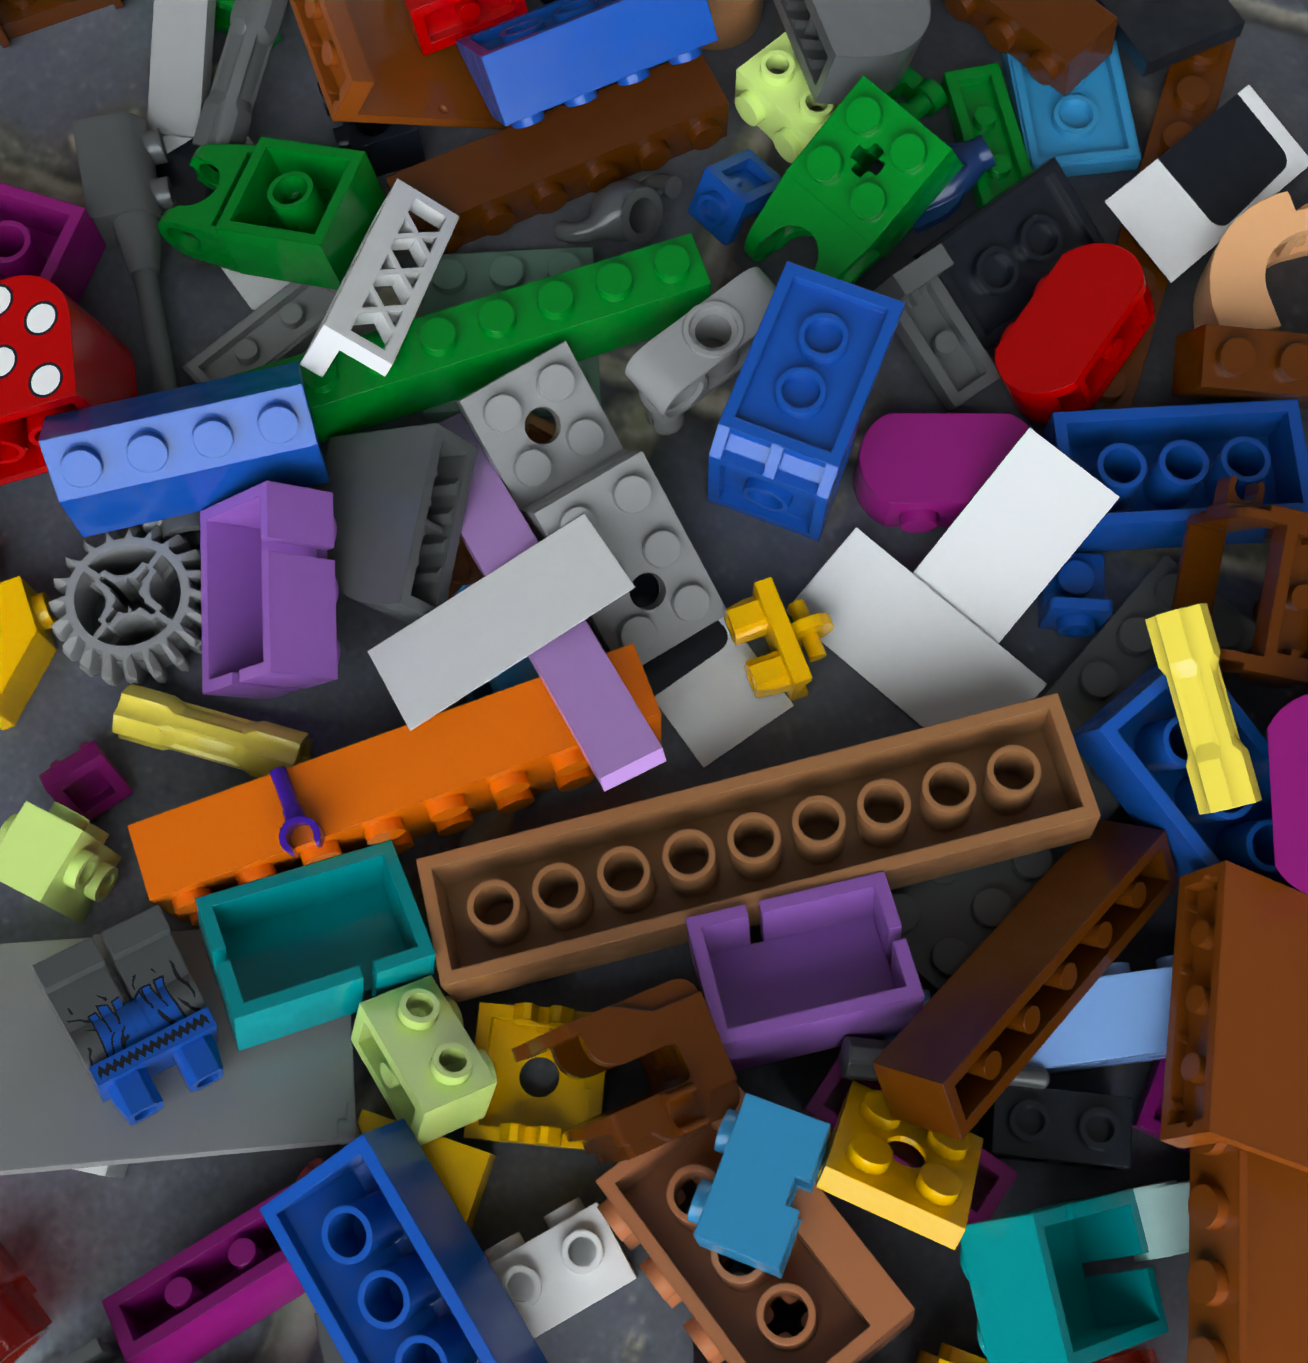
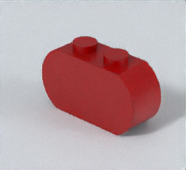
M1108 243L1088 244L1070 250L1061 256L1048 275L1041 278L1027 306L1017 320L1006 327L1001 336L1000 344L995 349V364L1015 407L1026 418L1037 423L1047 424L1052 412L1093 409L1155 320V305L1138 259L1127 249Z

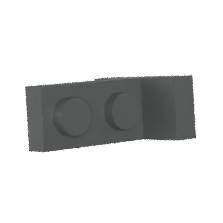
M940 243L894 273L873 292L905 302L903 313L895 332L946 411L949 412L1001 378L938 277L954 264Z

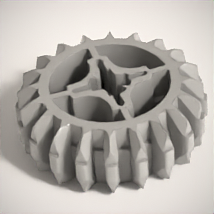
M140 525L129 527L125 538H121L116 531L106 532V543L100 546L84 539L83 547L87 555L81 561L77 558L65 557L66 566L72 572L71 576L53 578L55 589L63 596L48 603L50 611L56 618H59L51 626L54 635L60 641H65L62 645V651L71 661H80V669L88 676L96 677L101 673L102 679L108 685L117 687L123 678L126 677L129 684L143 686L149 672L158 683L166 684L168 677L167 667L174 664L180 671L189 672L190 665L184 656L190 650L202 654V639L199 637L202 634L201 551L191 550L188 540L179 534H176L162 544L161 529L157 525L147 535ZM134 570L132 573L122 575L128 571ZM179 577L181 588L180 602L174 617H171L166 612V603L173 593L170 586ZM102 595L106 599V604L102 615L98 618L101 626L95 632L93 614L97 600ZM120 598L125 599L131 604L139 600L142 605L145 603L153 614H150L141 607L133 611L130 606L127 608ZM156 635L147 641L134 645L135 642L144 636Z

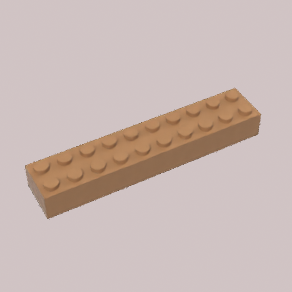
M1058 693L422 857L416 859L432 944L436 953L435 959L440 984L458 1003L689 943L685 920L688 917L745 904L749 916V927L760 924L758 902L760 900L883 871L885 872L890 890L1090 839L1101 814Z

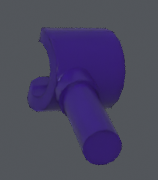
M286 767L274 768L270 771V775L285 818V823L280 828L279 833L280 845L285 852L298 857L297 851L292 845V833L299 826L308 825L313 830L316 845L321 848L325 840L323 828L313 819L306 817L302 805L299 804Z

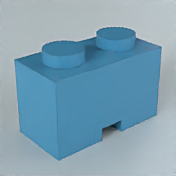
M749 1093L745 1094L739 1112L729 1108L723 1117L715 1140L714 1151L723 1154L713 1181L705 1178L701 1179L688 1213L687 1220L697 1224L693 1236L698 1245L782 1278L802 1222L798 1218L800 1210L791 1206L798 1188L810 1193L813 1191L831 1140L830 1124Z

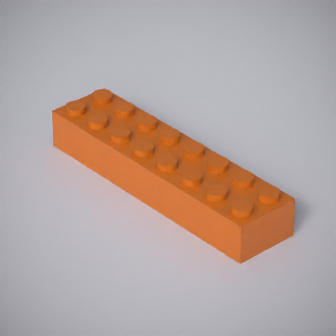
M634 643L607 652L606 655L661 744V711ZM538 677L438 713L411 731L407 725L286 768L299 804L302 805L306 817L319 823L325 834L323 846L319 848L316 845L313 830L310 826L302 825L296 828L292 833L291 841L298 857L288 854L280 845L279 833L280 828L285 823V818L270 774L127 825L149 900L156 905L159 904L160 908L183 923L191 921L193 926H199L195 898L392 840L398 855L411 849L414 846L413 839L434 831H437L439 836L461 832L475 823L473 817L496 808L500 814L515 812L532 804L535 801L534 795L556 786L560 792L575 790L592 782L595 777L541 678Z

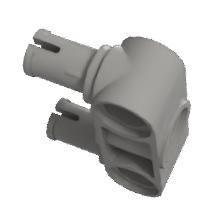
M752 267L747 269L702 303L694 306L687 314L641 347L628 362L625 374L638 388L639 398L648 409L646 413L647 422L650 426L654 423V430L658 434L671 435L677 432L683 425V413L741 370L776 288V285L760 268ZM715 338L724 342L725 345L710 348L700 342L705 339Z

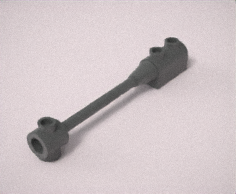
M113 112L71 121L86 210L106 244L105 250L121 247L127 270L131 279L135 282L154 393L178 388L159 285L163 236L160 234L157 226L164 211L177 206L169 177L158 178L156 165L168 163L167 150L159 128L149 130L147 122L142 117L129 112ZM200 511L142 524L146 535L155 525L159 526L162 534V544L176 534H179L188 540L191 550H200Z

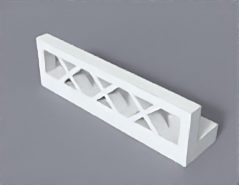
M397 178L367 230L300 365L323 377L340 350L381 375L386 376L395 361L460 216ZM408 211L437 227L438 232H418ZM393 250H409L418 268H401ZM392 286L402 305L384 306L374 287ZM374 324L385 344L384 348H380L351 331L353 325Z

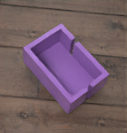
M265 481L200 511L202 694L270 700L297 692L299 688L307 689L338 679L341 648L337 639L336 603L339 596V584L335 577V560L327 558V551L334 548L337 536V522L333 512V492Z
M884 871L758 901L762 942L751 944L749 916L745 904L685 918L690 953L699 988L734 1072L839 1047L845 1036L873 1039L901 1032L923 1008L925 995L906 938L901 939L902 924Z

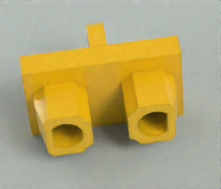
M772 577L754 582L752 596L726 608L724 620L735 646L764 636L771 652L745 662L744 669L754 697L760 698L787 692L790 701H794L808 696L809 692L806 685L813 678L800 646H804L810 662L823 659L827 654L821 638L834 629V624L829 613L810 615L804 599L793 601L787 606L793 619V623H790Z

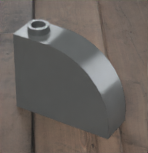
M773 0L814 102L822 104H840L863 75L884 93L887 94L892 91L903 79L926 32L931 16L930 0Z
M438 423L330 437L325 458L330 482L320 484L319 490L333 492V512L337 522V536L334 548L327 551V558L335 560V577L338 581L340 592L383 614L410 624L447 601L478 447Z

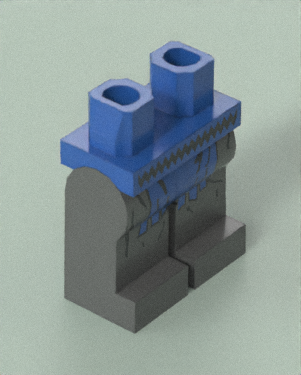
M159 904L100 932L105 953L129 998V1001L125 1003L93 937L32 965L44 995L92 1079L103 1103L111 1099L115 1108L130 1126L156 1114L164 1107L163 1099L152 1080V1077L176 1065L190 1093L199 1091L224 1076L223 1065L217 1047V1024L170 932V927Z

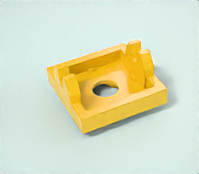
M480 1002L475 1046L477 1049L482 1048L490 1056L496 1071L497 1085L485 1117L466 1125L463 1138L585 1150L582 1141L568 1142L564 1131L603 1112L607 1070L590 1078L574 1079L560 1071L550 1050L516 1063L511 1049L592 1012L575 1011L572 1008L561 1005L541 1007L528 1002L516 1003L515 1005ZM534 1058L549 1059L556 1065L559 1072L557 1087L551 1094L545 1097H533L527 1094L520 1083V1073L523 1066Z
M852 1081L843 1101L837 1123L831 1134V1140L815 1182L817 1183L816 1188L955 1250L966 1230L984 1138L969 1132L960 1141L891 1118L882 1090H874L856 1081ZM900 1141L913 1146L921 1153L925 1164L920 1168H911L897 1162L893 1158V1151L888 1143Z

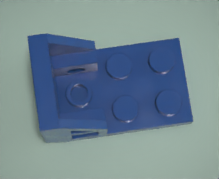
M786 262L715 432L708 456V501L819 542L855 441L859 420L902 316L905 302L803 266Z

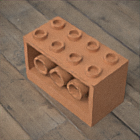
M740 1086V1101L735 1110L738 1112L745 1097V1093ZM723 1118L635 1158L620 1161L595 1181L607 1197L605 1201L597 1206L598 1210L630 1251L640 1244L644 1247L650 1257L639 1266L664 1301H667L672 1309L681 1301L687 1306L693 1317L682 1326L709 1363H722L724 1360L727 1363H865L912 1324L915 1308L823 1191L816 1188V1183L812 1193L797 1189L791 1207L800 1210L798 1218L802 1222L782 1278L757 1268L747 1275L742 1271L730 1274L729 1271L734 1266L732 1258L698 1245L693 1236L697 1224L687 1220L688 1213L701 1179L705 1178L713 1181L723 1154L714 1151V1145ZM786 1307L790 1311H795L801 1308L806 1312L800 1319L804 1329L798 1335L792 1337L788 1332H783L777 1336L771 1332L778 1324L775 1314L780 1309Z

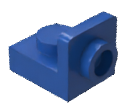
M748 148L705 168L688 208L689 214L723 245H728L736 240L745 218L763 209L782 177Z
M1072 554L1038 595V628L1057 629V634L1072 638L1090 636L1095 631L1102 629L1113 614V601L1105 599L1104 554Z

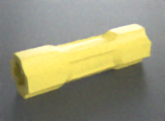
M1207 603L1171 610L1145 619L1158 668L1167 678L1188 754L1186 768L1199 815L1233 809L1261 801L1262 796L1249 750L1240 741L1219 666L1221 651Z
M132 683L121 693L118 706L113 713L112 732L118 734L120 739L162 751L174 750L241 769L250 776L257 778L270 774V771L274 768L281 766L288 768L311 758L313 739L309 738V733L267 721L255 722L184 702L175 695Z

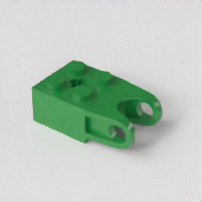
M863 75L784 173L747 235L744 245L745 254L751 259L761 262L793 239L812 237L815 238L818 246V261L814 271L854 284L883 256L887 258L964 165L951 147ZM879 160L884 166L877 175L867 171L874 161Z
M260 137L257 145L207 144L196 149L190 166L196 172L198 180L206 187L214 190V192L199 203L186 206L179 205L164 211L157 227L160 234L170 245L194 259L241 274L338 290L367 230L386 197L365 151ZM208 164L217 168L219 172L213 170ZM181 231L193 234L196 238L190 237Z

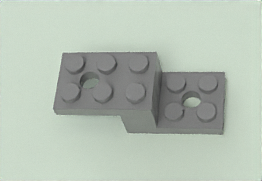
M566 341L554 345L456 401L491 466L501 478L538 542L585 514L631 582L643 573H651L658 580L659 595L653 604L647 607H637L633 603L629 591L588 617L607 652L634 643L640 661L644 665L724 617L726 607L643 451L623 449ZM539 407L548 410L556 422L554 435L549 441L542 444L533 442L525 431L526 417L532 410Z

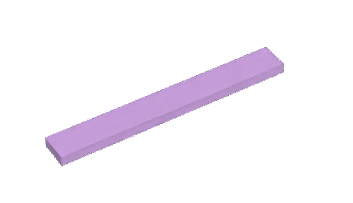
M459 413L438 424L478 447L460 536L481 574L485 577L539 542L501 478L491 466L463 415ZM586 620L528 656L604 792L666 762L661 744Z

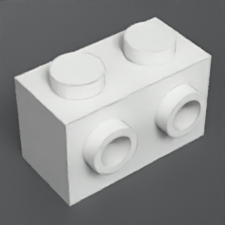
M580 1197L543 1217L549 1228L544 1233L525 1243L520 1232H517L483 1252L533 1338L538 1337L638 1277L616 1234L598 1210L597 1206L600 1205L598 1202L585 1208Z

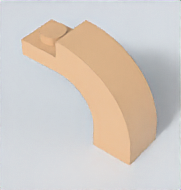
M1285 191L1259 201L1237 217L1222 236L1198 281L1193 303L1194 328L1204 324L1275 331L1280 329L1281 324L1267 290L1265 273L1267 268L1277 263L1308 256V203L1296 210L1289 192Z

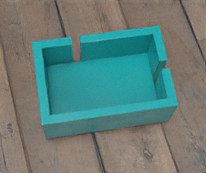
M392 840L195 898L200 934L216 984L220 988L221 1000L238 1051L356 1013L359 1003L363 1002V997L372 995V997H376L429 975L434 977L436 953Z
M1133 1188L1059 1201L967 1224L966 1230L960 1239V1263L964 1275L970 1282L978 1318V1343L983 1354L987 1357L988 1363H1093L1170 1332L1153 1266L1091 1276L1084 1275L1082 1263L1140 1255L1149 1252Z

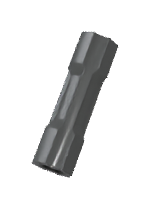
M235 0L230 15V27L210 94L204 101L192 141L194 145L198 147L207 144L245 145L252 123L253 108L271 49L279 35L289 0Z

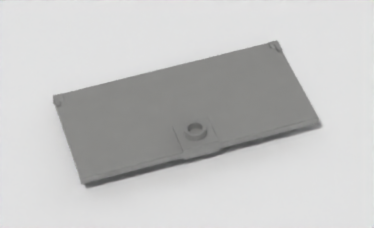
M200 929L170 931L206 1006L217 1024V1047L223 1065L224 1076L207 1087L190 1093L176 1065L152 1077V1080L163 1099L164 1107L156 1114L130 1126L115 1108L111 1099L103 1103L92 1079L44 995L32 966L90 937L0 944V1176L349 1144L357 1138L359 1133V1127L356 1124L353 1043L350 1040L352 1035L351 1014L238 1051L221 1000L220 988L216 984L203 944ZM101 934L93 935V939L104 958L105 965L124 1003L129 1001L105 953Z

